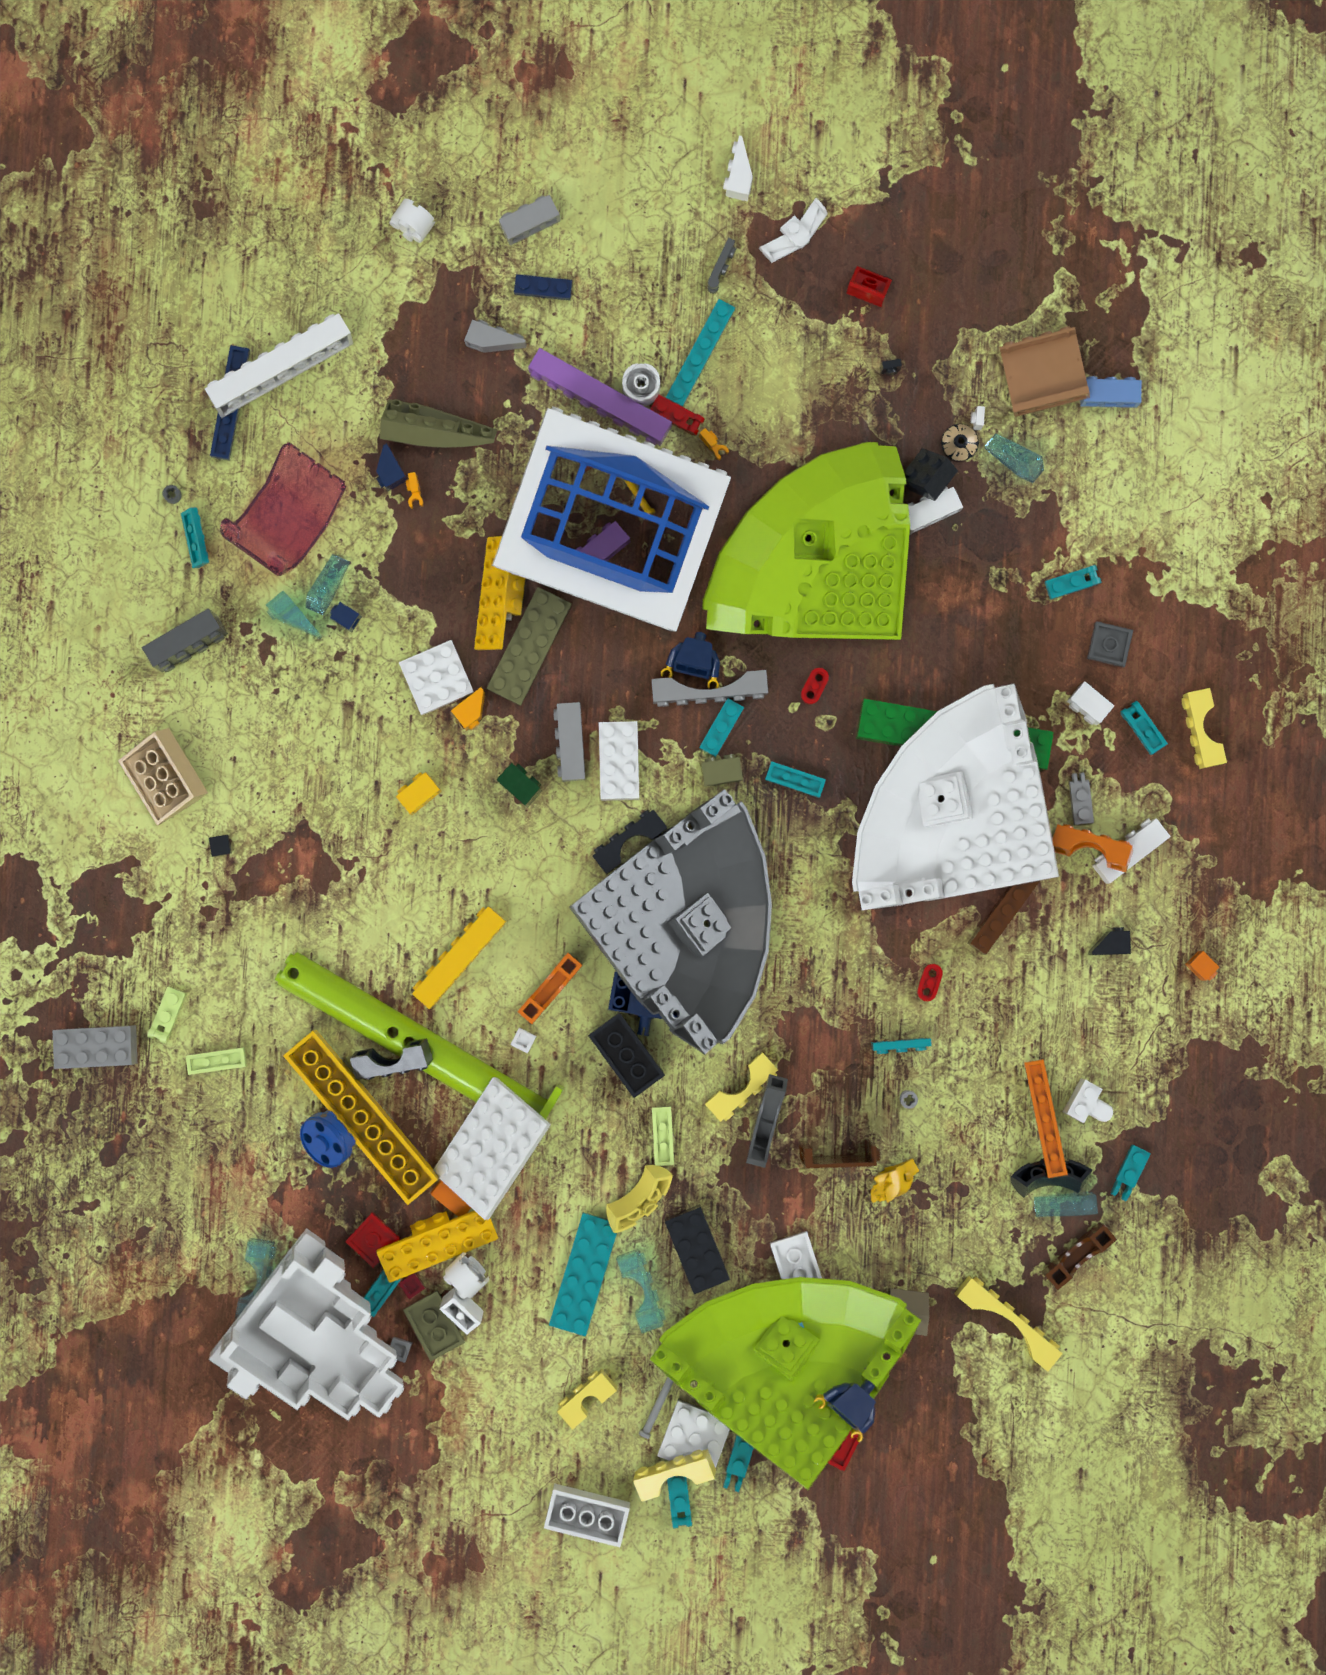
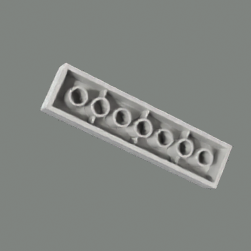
M339 313L336 315L331 314L319 325L317 323L311 325L308 331L303 334L297 333L287 343H279L271 352H264L255 361L244 363L239 370L226 373L223 379L210 382L205 391L220 417L223 418L353 344L351 333Z

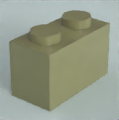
M735 754L723 756L724 759L716 760V757L704 759L705 762L701 763L704 786L708 787L742 781L740 758L735 757Z

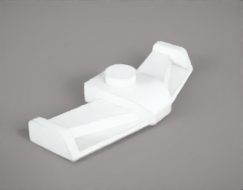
M815 198L800 221L796 216H793L780 228L784 235L760 246L759 250L773 263L803 248L810 242L811 237L826 217V208Z

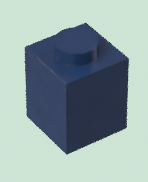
M341 602L338 605H334L330 612V619L351 633L362 618L359 613Z

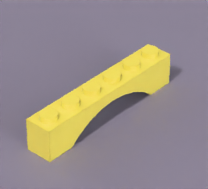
M968 1276L954 1294L971 1309L993 1311L1012 1321L1025 1339L1029 1356L1046 1371H1049L1063 1354L1059 1350L1060 1345L1052 1339L1049 1341L1043 1337L1045 1333L1037 1326L1033 1329L1028 1325L1030 1321L1022 1314L1016 1315L1013 1312L1015 1310L1013 1306L1006 1301L1004 1304L999 1301L998 1298L1000 1296L992 1289L987 1291L983 1287L985 1283L975 1276L973 1279Z

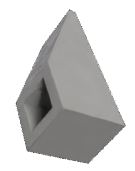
M473 319L464 340L467 347L483 353L521 349L527 346L526 340L522 335L517 333L512 335L501 327L496 326L494 328L488 326L489 324L483 320L475 321Z

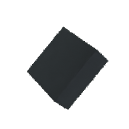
M229 835L209 838L212 857L232 854Z

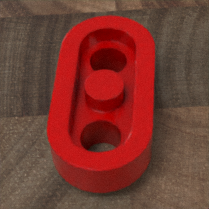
M815 668L810 673L801 691V699L804 703L812 705L819 700L829 680L828 672L825 669ZM820 675L822 681H816L815 676ZM812 692L814 697L808 698L807 693Z
M928 964L923 969L917 988V995L923 1001H932L937 995L943 976V971L937 964ZM930 970L935 971L934 977L929 976ZM925 988H928L930 991L928 995L923 994Z

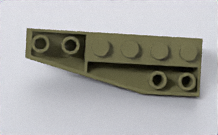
M388 399L380 423V439L417 446L467 447L494 443L497 429L418 403H407L397 399Z

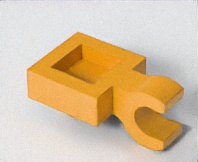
M704 428L699 432V438L714 453L717 460H721V456L718 454L720 450H723L726 454L729 453V449L725 445L717 444L716 440L718 438L712 431L708 432Z
M416 472L408 473L409 479L406 480L407 490L412 493L408 504L412 509L413 501L418 500L422 507L424 503L421 498L418 476Z

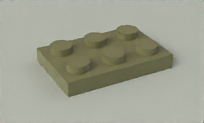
M438 1290L403 1309L430 1362L465 1343V1339L458 1326L440 1310L442 1296Z

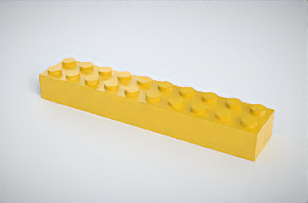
M317 1030L310 1032L283 1055L324 1106L332 1111L337 1119L345 1125L348 1132L355 1138V1143L407 1205L439 1179L430 1164L363 1084L356 1080L353 1072Z

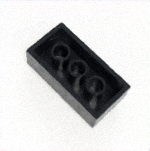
M620 1012L588 1035L633 1098L665 1076L661 1067Z
M700 1204L664 1219L694 1295L730 1280Z

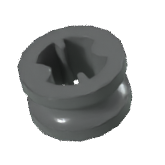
M168 485L164 488L163 497L168 503L176 504L180 501L182 494L176 486ZM175 490L176 496L174 498L171 496V499H169V491L173 492Z

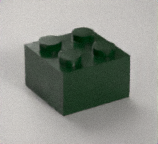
M511 762L496 780L528 808L542 793L541 783L533 776L528 778L526 776L527 771L520 764L514 765Z

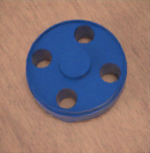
M327 1110L324 1113L318 1112L313 1114L302 1124L300 1129V1139L304 1149L318 1164L334 1168L351 1156L352 1147L355 1145V1138L332 1111Z

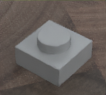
M393 1337L390 1347L396 1350L398 1361L406 1362L412 1342Z

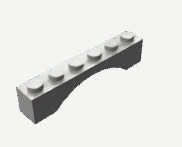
M766 670L747 671L732 684L712 690L690 688L676 682L672 678L652 679L653 704H657L658 707L669 706V703L675 702L677 705H687L688 701L704 704L707 703V700L714 699L715 702H725L726 698H734V701L745 700V697L753 696V699H763L764 695L768 694Z

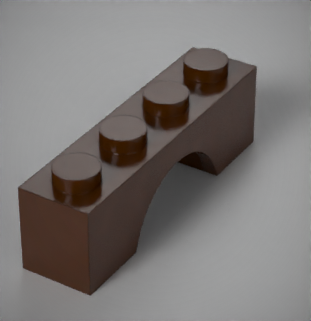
M1098 1222L1042 1270L1041 1273L1055 1289L1059 1290L1073 1278L1075 1272L1082 1264L1096 1254L1104 1252L1117 1239L1103 1223Z

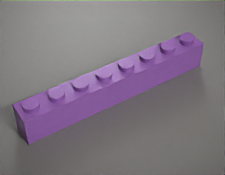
M541 348L538 349L528 367L529 373H531L530 376L538 381L542 379L547 382L550 388L554 390L558 388L564 392L563 394L570 399L576 398L582 406L588 409L592 407L597 410L596 413L604 418L608 416L613 419V423L620 427L626 426L632 434L636 436L642 435L649 443L661 446L672 427V422Z

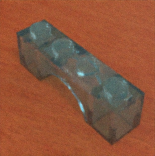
M255 1238L248 1240L245 1261L255 1269L257 1283L251 1293L242 1295L238 1299L235 1319H237L273 1272V1267L270 1264L271 1259H274L276 1254V1247H273L274 1241Z
M639 1249L617 1256L616 1260L622 1278L635 1280L644 1291V1301L641 1307L635 1311L641 1334L664 1326L663 1320L666 1317L663 1308L659 1309L657 1301L660 1300L657 1290H652L650 1283L653 1282L650 1271L646 1272L644 1265L647 1264L644 1252L640 1253Z

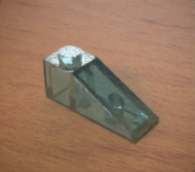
M996 433L984 446L985 450L1013 473L1031 483H1034L1044 471L1043 457Z
M332 554L307 593V609L324 615L350 564L349 561Z
M284 590L266 604L269 609L267 613L273 620L278 619L281 623L318 639L323 637Z
M1093 1192L1034 1197L1036 1217L1098 1214L1097 1198Z

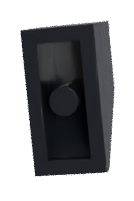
M1124 927L1112 928V931L1106 932L1088 951V955L1131 954L1130 931H1124Z

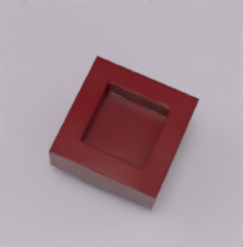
M417 1273L409 1275L398 1283L409 1300L426 1288Z

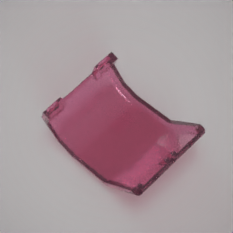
M287 442L280 448L265 484L244 513L234 523L225 517L220 526L221 535L226 540L277 576L293 571L304 560L329 526L346 490L344 480L335 474L331 475V471L320 463L315 464L316 460L304 452L300 453V449L290 442Z

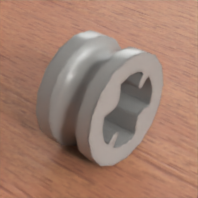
M905 1090L900 1095V1102L905 1108L911 1109L917 1105L918 1097L913 1091ZM910 1094L914 1101H910V1104L907 1105L904 1098H907Z

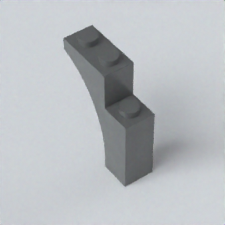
M771 1074L768 1076L751 1134L746 1160L748 1164L763 1168L766 1166L776 1122L786 1093L788 1082L786 1078Z

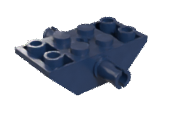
M614 972L608 1010L638 1015L640 1021L637 1034L642 1035L643 1028L645 1027L644 1036H649L651 1019L663 1018L659 1013L651 1014L636 999L619 974ZM673 1011V1016L676 1018L677 1013Z

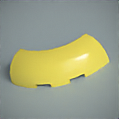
M645 1165L643 1175L637 1185L621 1199L607 1204V1218L614 1234L637 1225L636 1221L644 1215L648 1217L658 1207L657 1202L662 1195L665 1196L672 1181L673 1175L667 1169L656 1165Z

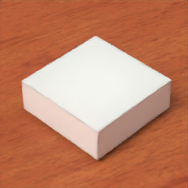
M519 1027L510 1045L528 1054L536 1036Z

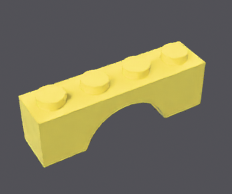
M1210 688L1184 694L1182 706L1184 710L1186 709L1188 716L1186 717V724L1191 729L1190 742L1195 747L1196 754L1194 759L1196 765H1199V769L1227 763L1223 744L1216 743L1208 738L1203 728L1205 715L1214 707Z
M763 1052L747 1064L750 1078L743 1090L734 1094L724 1093L719 1090L705 1102V1105L720 1122L723 1119L725 1121L729 1120L734 1115L732 1111L737 1107L742 1108L748 1102L747 1098L752 1093L754 1096L763 1089L761 1085L767 1081L769 1074L777 1076L776 1072L778 1069Z
M708 1449L696 1450L690 1455H680L667 1462L660 1461L654 1466L639 1468L635 1471L633 1482L642 1502L660 1496L662 1484L670 1477L684 1476L691 1479L697 1485L714 1480L716 1468Z

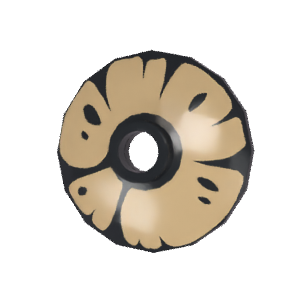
M952 425L942 435V450L951 460L958 462L966 461L973 457L978 449V436L968 425ZM959 438L964 440L963 444L958 443Z

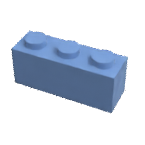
M1090 376L1086 378L1090 398L1080 400V406L1137 408L1141 404L1142 380H1136L1134 377L1117 380L1116 377L1098 379V377Z

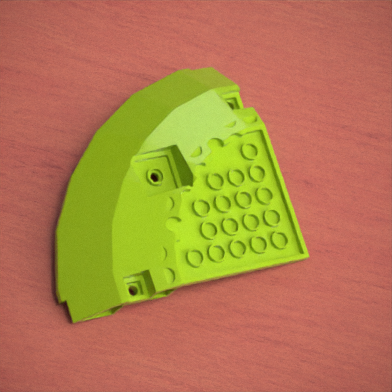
M864 442L824 453L784 476L745 513L719 552L703 598L702 609L707 610L706 629L792 638L901 640L910 517L908 504L903 503L906 478L896 446H878L877 442ZM891 489L894 490V494L892 496H890L889 494ZM807 535L811 536V540L809 542L805 540V537ZM758 620L759 625L755 627L754 622Z
M796 1277L755 1283L709 1300L663 1333L659 1339L661 1345L650 1360L678 1387L696 1399L698 1404L809 1490L853 1429L827 1405L829 1402H826L823 1409H819L823 1401L817 1400L814 1402L816 1396L819 1394L823 1395L832 1387L843 1383H856L861 1386L867 1379L875 1386L869 1394L874 1399L888 1379L889 1372L899 1358L902 1357L922 1320L906 1309L907 1304L901 1299L852 1281ZM785 1340L790 1342L788 1347L783 1346ZM884 1354H889V1355H890V1359H889V1360L883 1359V1355H884ZM693 1381L698 1383L695 1388L690 1386Z

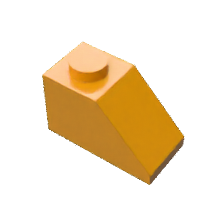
M481 687L451 710L466 731L469 728L470 730L475 729L482 719L485 692Z

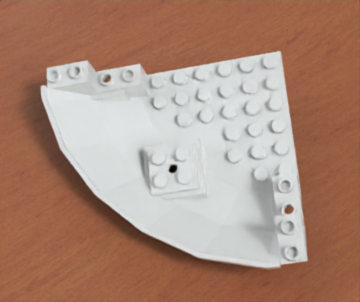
M991 684L975 690L939 710L902 745L876 784L857 832L852 885L854 892L859 891L862 910L944 899L1059 877L1038 761L1033 743L1030 742L1027 719L1015 684L997 688ZM1016 730H1020L1021 732L1020 736L1018 737L1014 736V732ZM943 795L945 799L940 803L938 797ZM909 889L912 891V896L910 897L906 894Z

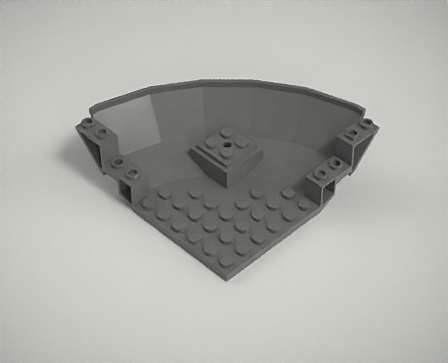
M724 789L690 812L676 825L667 829L569 906L636 999L651 1014L659 1013L669 1026V1031L704 1055L716 1044L720 1043L722 1045L732 1037L755 999L768 956L772 899L766 856L746 806L742 801L736 804L732 796ZM688 823L692 826V829L688 828ZM705 920L709 923L708 927L704 926ZM673 1011L677 1013L676 1018L673 1016Z

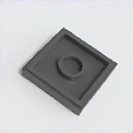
M1096 621L1087 659L1124 668L1133 630Z

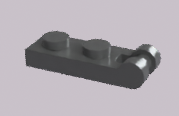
M731 238L727 239L709 277L708 291L712 294L718 292L719 279L721 275L725 276L729 267L727 262L729 258L733 259L736 253L735 240Z

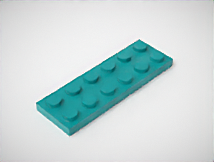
M585 1212L582 1213L549 1326L586 1337L617 1233L614 1234L608 1219Z

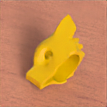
M913 1158L897 1165L885 1167L884 1171L876 1174L874 1177L876 1184L871 1189L872 1203L885 1200L889 1203L895 1197H899L909 1191L913 1183V1176L919 1172Z

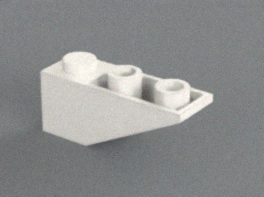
M739 135L738 142L734 141L732 153L735 155L734 159L729 161L727 171H730V176L725 178L723 189H726V197L748 201L753 176L743 138Z

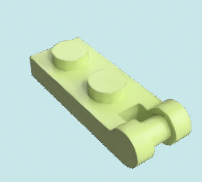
M170 986L167 987L147 1037L152 1039L155 1037L160 1039V1042L167 1043L187 993ZM160 1025L165 1027L164 1032L158 1031Z

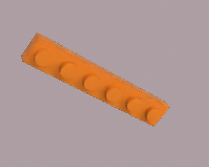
M1044 1059L1026 1062L1024 1065L1048 1178L1066 1176L1068 1173Z

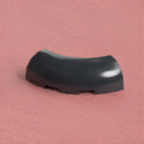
M1043 1158L1040 1161L1031 1164L1027 1163L1019 1168L1011 1176V1184L1023 1198L1035 1189L1044 1186H1061L1079 1194L1089 1179L1092 1169L1069 1159V1161H1065L1068 1175L1048 1178Z

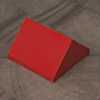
M857 266L849 282L846 294L881 307L892 280Z

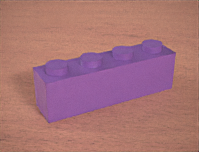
M616 521L612 524L609 522L601 529L603 532L598 536L596 534L587 540L588 544L583 548L580 546L576 550L608 561L630 543V538Z

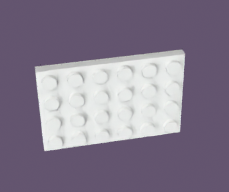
M493 1077L433 1170L440 1180L484 1220H489L551 1124L498 1078Z

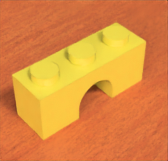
M603 1369L599 1372L595 1370L589 1375L588 1382L584 1385L582 1383L573 1390L574 1394L569 1398L566 1396L558 1403V1414L572 1430L588 1415V1412L582 1405L585 1397L594 1396L603 1403L617 1391V1386Z

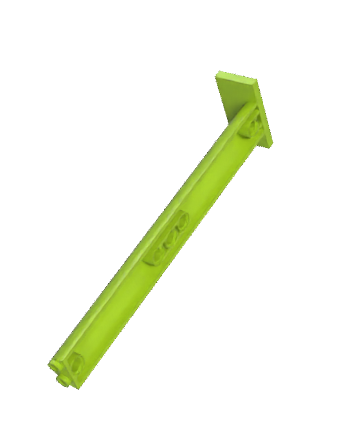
M299 952L294 955L290 953L285 961L286 967L283 971L280 970L275 977V980L278 981L277 985L399 1057H402L407 1037H412L414 1040L427 1038L433 1061L427 1069L422 1071L476 1103L492 1078L495 1077L546 1120L565 1088L557 1084L549 1099L543 1098ZM293 968H296L299 972L296 979H293L290 975V971ZM391 1027H395L398 1030V1036L395 1038L389 1034Z

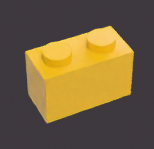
M420 772L412 779L414 782L409 786H402L397 791L399 794L396 798L411 815H414L442 792L426 772L423 774Z

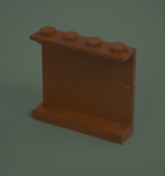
M865 1139V1154L813 1156L812 1147L807 1141H799L800 1162L805 1169L877 1166V1161H880V1149L869 1139Z

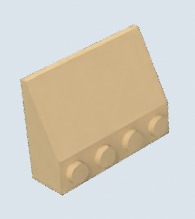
M169 728L154 731L118 760L157 826L208 794Z

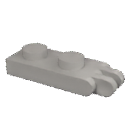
M1084 772L1079 773V781L1077 774L1072 773V781H1069L1073 825L1094 823L1089 780H1085Z

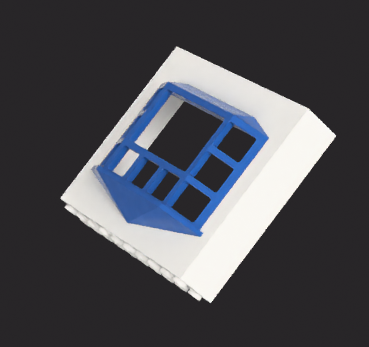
M548 408L544 414L492 566L669 631H677L731 477L727 476V472L724 470L708 469L709 465L698 462L695 464L690 462L691 458L683 455H680V457L672 455L673 452L668 449H655V445L646 441L639 443L636 441L637 438L631 435L621 436L618 435L619 431L608 427L605 430L600 428V424L589 420L586 423L581 421L582 417L570 414L568 416L563 414V410L559 408ZM558 457L580 463L573 485L551 479ZM586 466L610 475L603 496L579 487ZM616 477L639 485L632 507L609 499ZM548 485L570 491L563 513L541 507ZM646 488L669 497L662 518L638 509ZM577 494L659 524L642 574L560 544ZM675 499L694 507L687 528L668 521ZM538 513L560 519L554 541L531 534ZM665 527L684 535L677 556L658 549ZM655 555L674 562L667 584L648 576Z

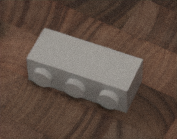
M550 195L546 197L540 196L535 202L529 205L524 204L517 211L502 215L499 219V224L511 246L560 222V214Z

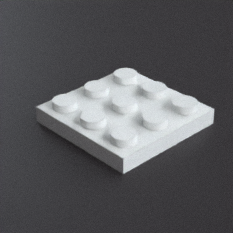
M452 640L399 662L421 715L474 693Z
M678 1399L657 1456L670 1461L680 1455L686 1456L696 1450L708 1449L716 1468L730 1429L705 1409Z

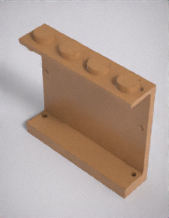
M1063 327L1058 332H1044L1039 337L1033 338L1029 336L1023 338L1020 342L1014 343L1010 341L999 347L1015 417L1090 398L1075 327Z

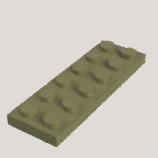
M537 587L486 688L487 690L522 706L572 603Z

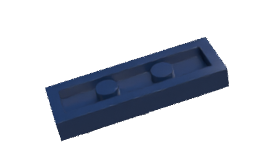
M516 274L514 295L571 301L573 282L568 279Z

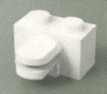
M1081 1078L1063 1113L1082 1123L1086 1121L1088 1115L1099 1121L1107 1122L1112 1118L1113 1109L1109 1104L1098 1099L1102 1091L1100 1087Z

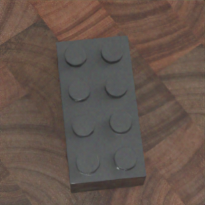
M208 608L141 648L153 668L167 673L173 670L179 662L184 663L192 658L191 655L196 652L202 653L207 650L208 645L213 642L215 644L221 642L228 633L217 614Z

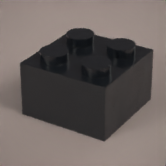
M922 448L904 471L905 485L911 492L936 501L958 470L948 457Z

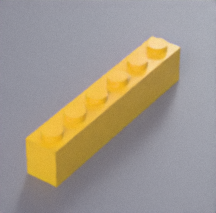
M488 906L486 909L483 907L477 913L478 919L474 923L470 922L464 928L465 934L461 938L459 936L456 937L451 943L453 946L449 952L444 951L438 958L440 961L436 967L432 965L425 973L427 977L424 981L419 980L413 987L415 991L412 995L428 1009H432L506 924L507 921L491 907Z

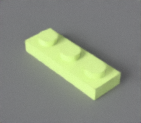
M245 1047L186 1056L188 1075L247 1067Z
M671 1106L652 1107L655 1165H674Z

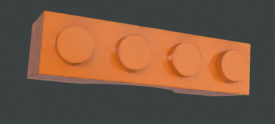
M1057 824L1052 838L1055 853L1070 857L1078 849L1094 848L1104 855L1107 868L1125 873L1133 854V845H1130L1125 840L1116 841L1107 835H1094L1089 830L1082 829L1080 831L1068 824H1063V826Z
M567 953L517 1012L533 1024L575 976L583 964L570 953Z

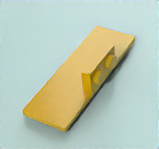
M502 536L487 538L475 650H502L507 613L515 616L521 615L525 578L492 566Z
M447 1211L443 1213H436L428 1219L415 1222L413 1225H410L412 1236L377 1249L376 1252L386 1277L391 1283L458 1256L463 1252H468L498 1239L491 1218L484 1220L476 1211H472L450 1220Z

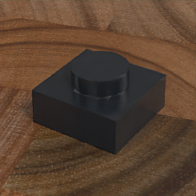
M901 359L883 361L880 365L881 374H886L887 376L897 374L902 367Z

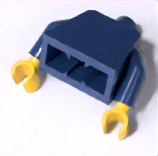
M696 632L694 638L687 637L684 643H678L672 648L666 661L667 667L661 671V676L663 677L666 670L670 672L669 678L673 677V671L709 679L710 676L711 680L707 682L708 689L712 681L716 683L715 689H717L719 683L716 679L719 677L720 660L716 651L712 650V643L705 641L706 634Z
M867 1379L861 1386L856 1383L836 1385L823 1395H817L814 1402L817 1400L823 1401L819 1409H823L826 1402H829L827 1405L853 1428L851 1430V1438L854 1434H859L857 1442L862 1441L863 1433L867 1432L875 1420L876 1409L874 1405L876 1401L869 1395L875 1386Z

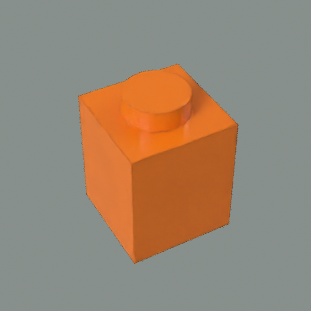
M1197 951L1185 964L1201 981L1212 980L1217 975L1216 971L1219 968L1204 951Z

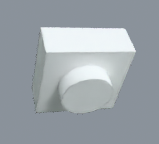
M977 406L975 412L971 413V423L974 424L973 430H981L984 426L985 407Z

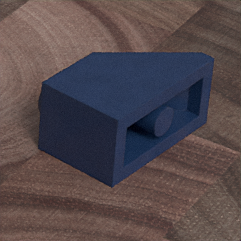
M383 445L376 469L379 477L376 479L381 488L385 487L387 491H390L406 482L407 478L388 445Z

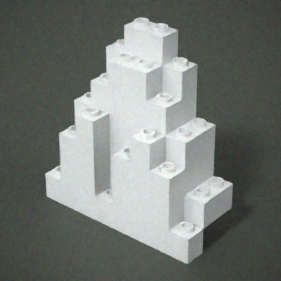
M307 1228L211 1351L209 1360L228 1372L227 1387L245 1399L250 1394L253 1396L261 1385L296 1410L301 1405L305 1406L310 1399V1395H312L347 1420L351 1416H356L361 1408L360 1405L380 1418L383 1413L386 1414L389 1411L395 1397L398 1398L404 1390L403 1379L388 1369H391L397 1361L396 1350L377 1337V1331L367 1325L371 1319L370 1302L351 1289V1283L344 1279V1260L326 1248L325 1241Z

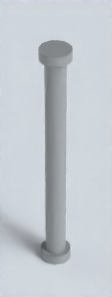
M667 1377L643 1430L639 1432V1435L646 1439L650 1438L651 1434L649 1433L672 1387L673 1381L669 1377Z

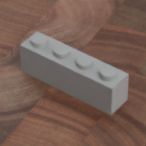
M580 702L557 704V709H554V721L558 720V728H555V738L559 739L560 747H556V755L561 760V766H557L558 778L562 777L563 782L586 780Z

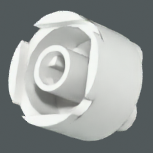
M405 198L391 217L389 223L394 228L400 229L403 232V237L408 241L412 242L414 239L421 243L435 224L434 218L422 206L416 207L412 205L414 201Z
M637 363L628 367L622 379L623 394L644 407L652 404L660 393V377L657 370L646 363ZM638 383H640V384L645 383V386H644V387H643V386H640V387H639V386H638Z
M465 1252L461 1253L445 1269L446 1274L443 1276L449 1285H453L457 1289V1294L462 1299L472 1298L489 1282V1276L487 1278L484 1276L486 1271L474 1257L470 1256L467 1258L465 1256L467 1253Z

